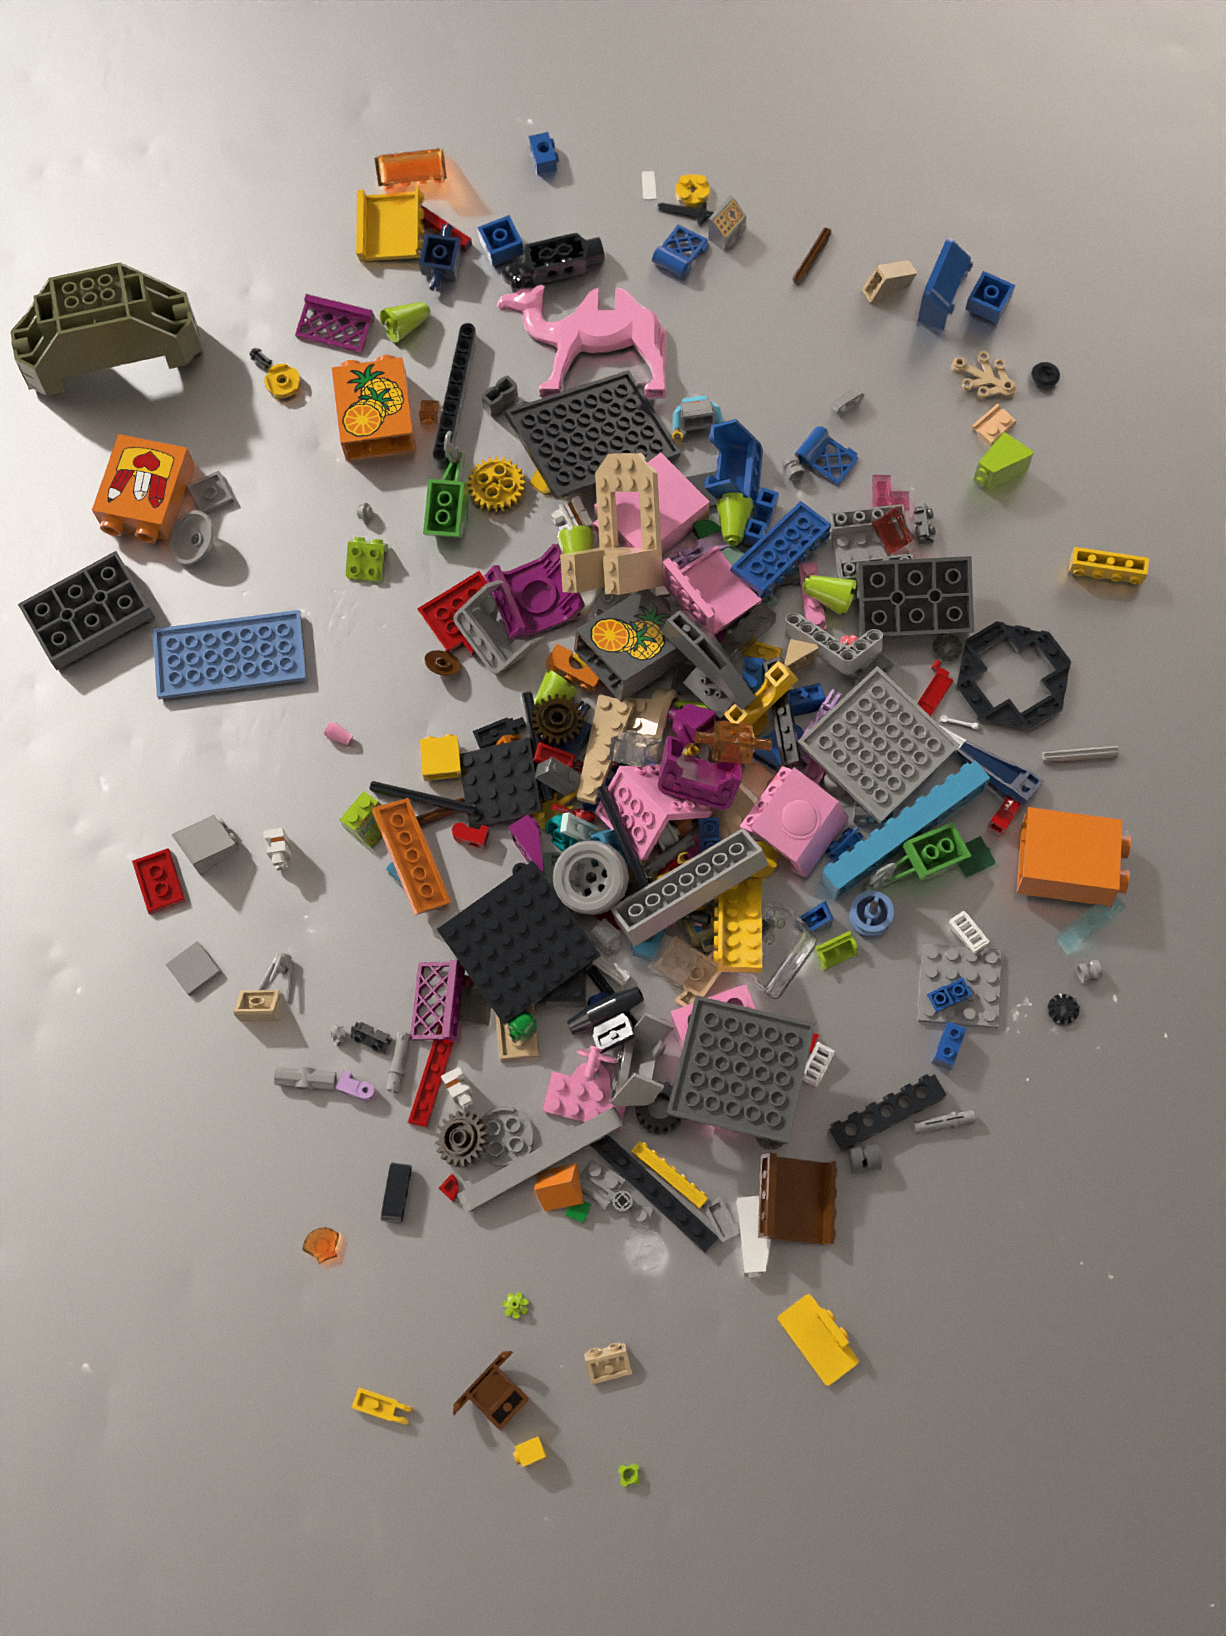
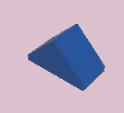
M826 901L797 918L803 936H808L831 927L834 920Z

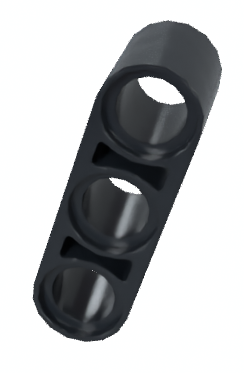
M391 1162L382 1205L381 1221L402 1224L412 1165Z

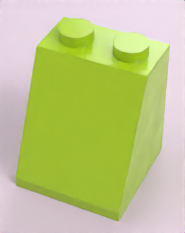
M1003 432L978 462L973 480L978 486L989 490L1017 477L1028 470L1034 451L1006 432Z

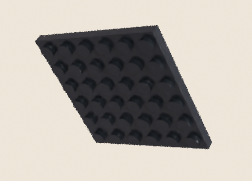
M534 861L528 863L437 928L439 934L504 1026L602 956Z

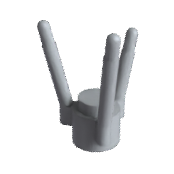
M277 952L258 990H262L269 977V981L273 982L278 971L285 972L288 969L286 985L287 1003L290 1001L291 977L294 963L290 962L292 959L290 955Z

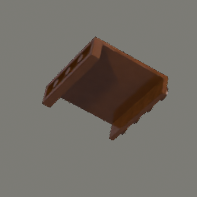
M777 1153L761 1155L758 1238L816 1245L834 1244L836 1237L834 1223L837 1214L835 1209L837 1189L835 1185L838 1173L836 1161L817 1162L778 1157Z

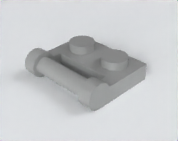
M593 1157L579 1175L582 1192L600 1204L603 1210L608 1208L615 1193L626 1182L624 1178ZM587 1178L607 1192L608 1196L604 1198L584 1184V1180Z

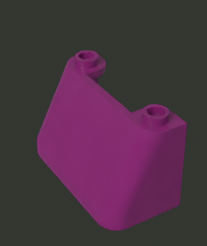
M668 735L660 766L658 789L665 794L715 809L726 810L730 808L742 782L741 757L726 754L720 758L718 764L688 756L682 754L683 742L678 738Z

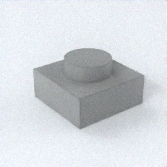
M633 1204L629 1225L649 1229L653 1208Z

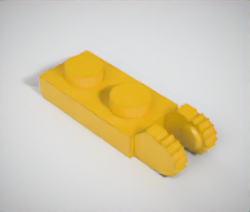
M360 1387L357 1390L351 1407L391 1422L393 1420L405 1425L409 1423L406 1418L394 1416L396 1408H401L406 1412H412L414 1409L413 1407L398 1403V1400Z

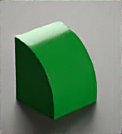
M704 519L693 523V533L698 540L721 531V527L711 520Z

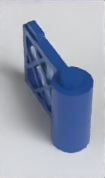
M678 224L661 247L658 246L652 256V262L680 277L687 276L691 271V263L700 252L704 253L709 246V243H707L708 239ZM681 232L686 237L677 238L676 234ZM697 240L701 243L700 245L692 246L691 241ZM688 242L689 246L680 248L679 243ZM670 244H676L677 248L670 249L667 246ZM691 251L692 255L688 258L682 252Z
M816 426L794 453V455L798 456L801 464L809 465L836 486L840 484L859 459L857 457L858 453L851 448H844L829 437L828 430L822 426ZM830 444L835 447L837 453L827 454V446ZM847 456L852 461L850 464L842 465L841 457ZM837 457L839 465L830 466L828 458ZM825 458L826 466L820 467L815 462L817 459ZM840 469L841 476L836 479L831 475V470Z

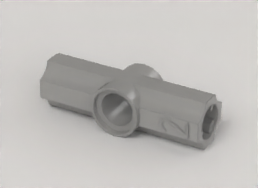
M276 1067L274 1074L275 1085L292 1086L301 1090H313V1088L335 1090L337 1082L336 1072L316 1071V1069L309 1067H298V1069Z

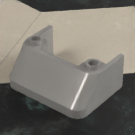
M502 580L485 584L454 615L455 625L492 673L504 671L527 656L545 639L541 636L528 642L524 639H517L511 643L491 616V613L497 607V602L492 593L503 583Z
M645 1013L633 1029L636 1037L621 1044L618 1051V1060L609 1096L610 1104L615 1106H645L655 1102L657 1095L664 1088V1085L652 1080L655 1060L659 1055H663L666 1049L664 1041L674 1029L673 1024Z

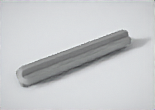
M1117 746L1048 751L1043 753L1042 758L1044 763L1118 757L1119 749Z

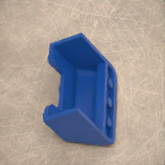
M737 419L711 425L709 439L719 450V455L717 459V474L706 477L704 482L705 489L716 499L719 498V500L726 493H742L743 497L747 499L750 497L753 501V506H755L760 491L763 458L761 443Z

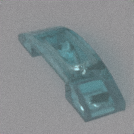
M1118 896L1115 897L1111 906L1096 904L1067 926L1054 939L1067 954L1099 927L1123 911L1126 906Z

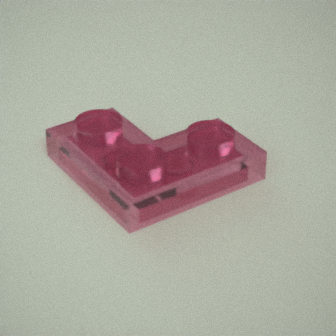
M872 475V508L903 504L904 510L909 511V491H891V475Z

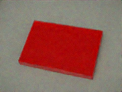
M169 848L132 861L148 914L186 902Z

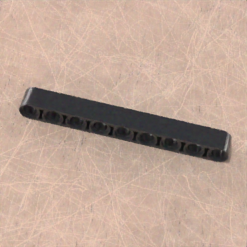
M471 323L463 324L459 330L434 445L433 459L436 468L440 470L447 469L451 462L445 456V448L442 443L445 442L446 433L451 431L450 444H455L475 352L477 335L475 326Z

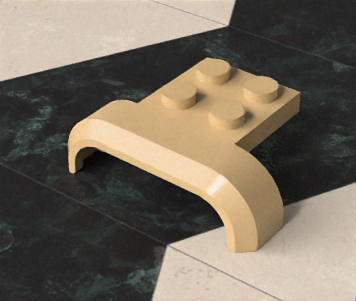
M658 688L654 692L652 699L629 697L624 699V701L632 702L635 705L624 735L642 736L641 749L646 760L660 761L662 759V738L672 700L674 698L680 699V696L674 689Z
M741 782L730 808L719 810L710 807L713 811L710 817H718L720 841L741 829L739 826L759 800L743 782Z
M677 936L672 939L653 966V969L684 989L683 993L675 999V1003L684 1007L694 1003L695 995L704 997L721 974L720 971H717V963H714V951H718V948H714L707 957Z

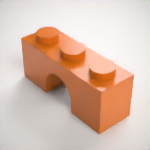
M556 644L545 661L546 669L552 670L570 684H577L583 691L587 693L590 691L595 694L602 681L587 665L582 669L571 667L570 664L574 659L573 651Z

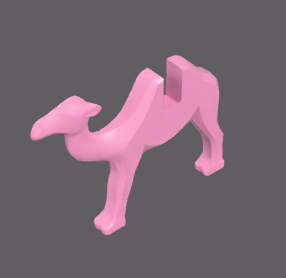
M543 285L534 289L522 288L513 294L503 295L498 301L497 306L499 309L509 308L523 313L525 329L532 338L558 348L554 359L552 375L547 382L539 386V396L541 398L561 392L564 377L574 357L580 351L589 353L610 352L631 345L635 346L641 357L650 367L653 375V380L644 387L645 397L666 398V330L658 320L657 315L650 309L641 306L628 291L616 288L615 310H599V289L596 288L590 291L573 314L556 322H546L542 317Z

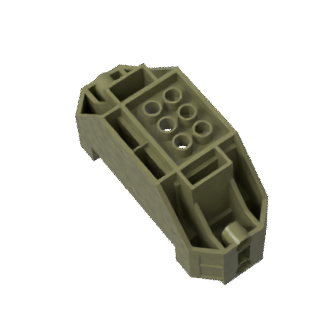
M121 262L49 277L38 295H33L34 301L25 315L10 331L14 360L28 389H34L46 396L63 393V378L162 356H165L169 369L186 366L197 353L203 352L198 325L187 293Z

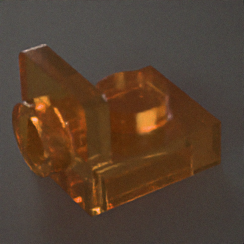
M421 400V410L419 411L421 423H438L439 401Z

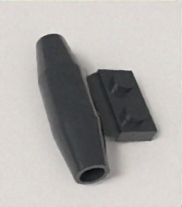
M638 986L613 993L587 1006L567 1021L569 1030L573 1035H577L594 1029L593 1038L596 1047L602 1049L600 1054H603L636 1037L632 1023L625 1014L644 1001L643 994Z

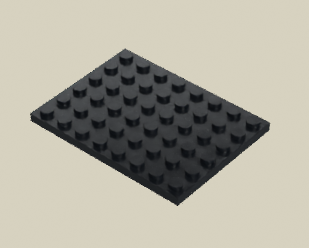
M629 370L505 410L504 413L556 500L595 487V473L608 454L642 453L647 463L659 453H662L668 460L678 458L681 455L678 446L641 388L636 385V380Z

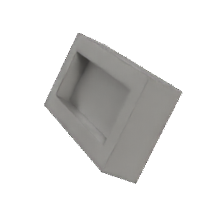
M721 1197L703 1206L721 1244L740 1234Z

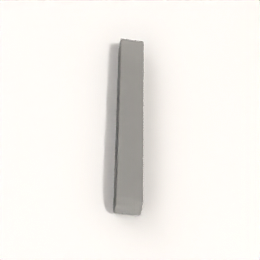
M612 1107L457 1194L465 1212L469 1213L618 1130L625 1124L616 1107Z

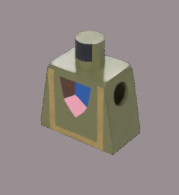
M712 903L702 906L704 907L703 910H696L711 914V921L708 926L690 920H678L679 928L693 948L702 946L705 952H710L714 949V936H718V933H714V921L716 920Z

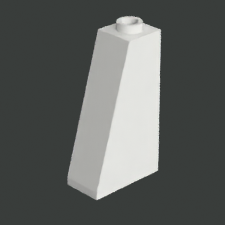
M759 1196L737 1198L736 1203L744 1275H749V1278L761 1277V1273L766 1271L771 1239L758 1238Z

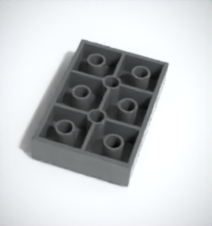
M117 551L18 603L24 617L56 671L155 617Z
M972 556L856 562L859 637L872 629L880 630L883 636L974 632Z

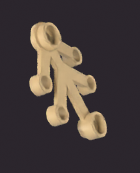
M986 351L980 352L978 356V361L981 363L984 372L968 365L962 357L953 360L951 366L953 372L960 374L965 371L980 378L976 380L964 379L962 382V389L964 391L980 387L978 397L981 399L999 393L1002 396L1009 397L1015 393L1016 384L1013 380L1008 379L1003 359H997L994 363V369L998 371L1000 379L994 377L988 361L989 353ZM992 384V385H994V386H996V387H992V388H989V389H988V388H987L986 386H984V385Z

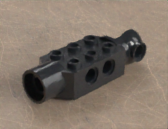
M575 232L528 243L524 248L525 262L508 265L502 271L501 277L511 287L520 288L528 280L537 285L586 273L588 265L605 261L602 241L600 237L585 240Z

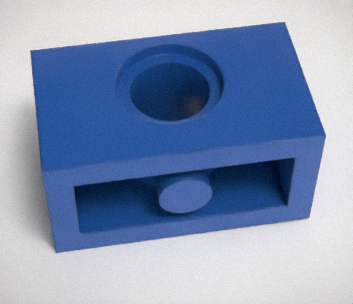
M544 132L528 136L529 148L537 175L557 170L559 157L558 153L553 150L555 149V143L553 138H550L549 133Z
M949 1021L946 1023L932 1060L933 1064L949 1070L952 1069L967 1028Z

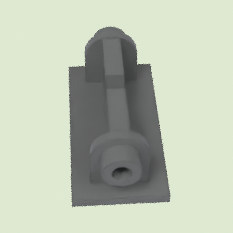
M923 502V508L918 506L914 510L915 524L922 523V525L916 526L917 539L919 542H926V539L929 538L933 543V535H936V531L931 519L934 518L932 508H929Z

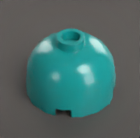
M558 814L546 822L545 830L547 835L550 833L553 837L551 842L564 852L570 846L581 841L560 832L563 814Z

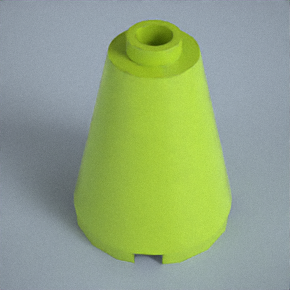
M422 301L384 308L380 311L381 325L386 326L387 330L385 333L394 343L400 342L429 318L430 308Z
M726 493L722 495L720 500L719 498L717 499V510L723 540L729 546H736L742 542L753 509L752 499L750 497L748 499L743 497L742 493Z
M572 526V530L567 531V528H565L557 535L563 554L593 549L594 532L591 531L590 527Z
M810 575L809 578H805L802 588L805 589L804 593L839 615L844 616L853 599L851 589L856 588V581Z
M548 669L537 692L534 704L541 705V698L548 701V695L555 699L556 694H558L559 699H562V696L565 694L566 701H568L579 691L573 685L570 686L564 678Z

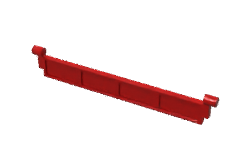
M935 660L931 667L937 673L917 703L930 717L954 681L948 677L950 672L940 667L942 662L939 660Z

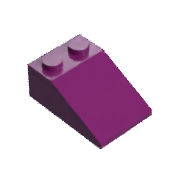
M527 814L508 827L510 836L528 863L534 861L545 876L540 826L535 818L531 819Z

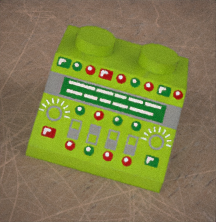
M363 791L339 819L342 827L373 848L382 837L372 809L382 804Z

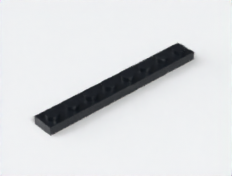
M607 1135L589 1145L701 1251L706 1253L719 1239L714 1232L612 1137Z

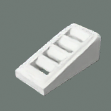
M965 911L949 920L950 929L974 954L990 944L987 937ZM978 938L981 939L980 941H978V942L975 943L974 945L972 944V942H974V941L977 940Z
M817 1042L806 1064L802 1082L817 1089L835 1051ZM820 1051L828 1055V1058L818 1054L817 1052ZM816 1058L824 1062V1066L813 1061V1059ZM810 1065L818 1068L819 1070H821V1072L818 1073L815 1070L809 1068ZM808 1072L818 1077L817 1080L806 1076V1073Z

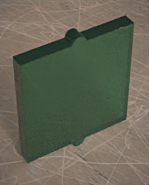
M979 836L965 843L971 857L958 864L957 867H960L965 878H968L995 865L996 862L990 853V848H987L982 837Z

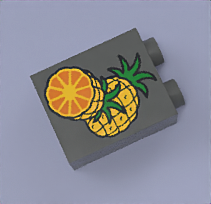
M650 589L634 593L576 629L574 652L620 702L689 659L662 633L667 619L673 616L667 599L662 595L655 596Z

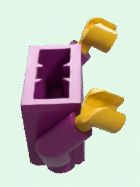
M687 704L680 710L672 707L668 712V718L673 719V731L687 748L684 753L685 755L696 757L699 750L696 746L691 745V743H697L710 731L715 739H718L725 731V727L722 724L716 723V712L707 708Z

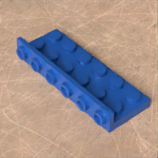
M800 501L733 564L730 571L758 592V598L768 597L776 585L782 584L787 574L791 575L799 563L802 564L807 559L810 552L813 553L817 550L822 540L825 542L829 538L832 524Z

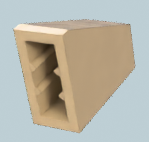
M909 260L877 265L861 290L868 301L873 303L909 286L917 272Z

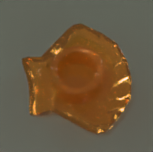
M327 1227L318 1228L307 1235L302 1249L304 1252L317 1258L318 1264H321L326 1260L337 1257L335 1249L340 1235L337 1231Z

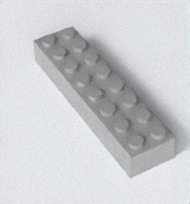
M742 828L616 904L610 910L618 926L635 947L768 866L761 847Z

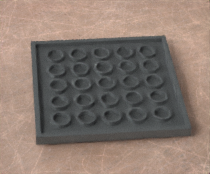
M695 995L667 1115L788 1144L815 1023Z

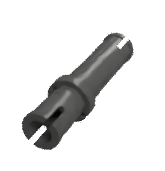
M688 834L662 854L655 855V859L642 866L645 875L650 877L660 868L664 869L667 863L695 845L694 840H691L692 837Z

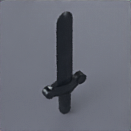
M702 202L700 209L668 203L657 204V209L662 211L696 216V223L698 225H701L705 218H710L714 214L713 211H707V202Z

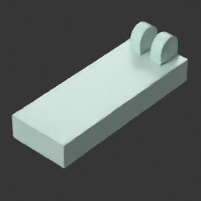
M563 813L560 832L578 841H589V835L603 830L571 813Z

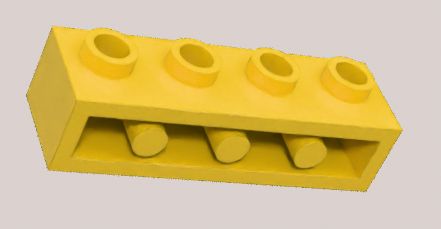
M1074 547L1070 556L1069 573L1076 576L1085 575L1095 579L1105 578L1111 579L1114 582L1125 581L1138 585L1143 584L1148 575L1149 558Z

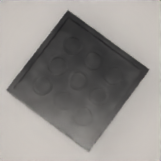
M530 737L460 754L465 802L477 806L475 815L467 814L469 827L476 828L481 825L485 826L524 817L527 814L533 815L543 812L539 782L535 778L537 769L533 761L534 753Z

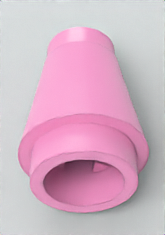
M330 722L324 731L327 739L349 745L353 738V735L337 722Z

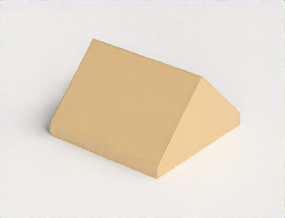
M790 639L784 665L793 674L800 672L816 662L819 647L816 644Z
M280 990L240 991L234 1008L235 1017L239 1021H279Z

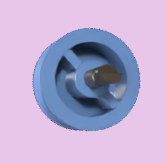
M876 890L864 891L857 895L852 902L849 912V920L854 930L867 937H876L886 932L894 917V907L891 900L884 893Z

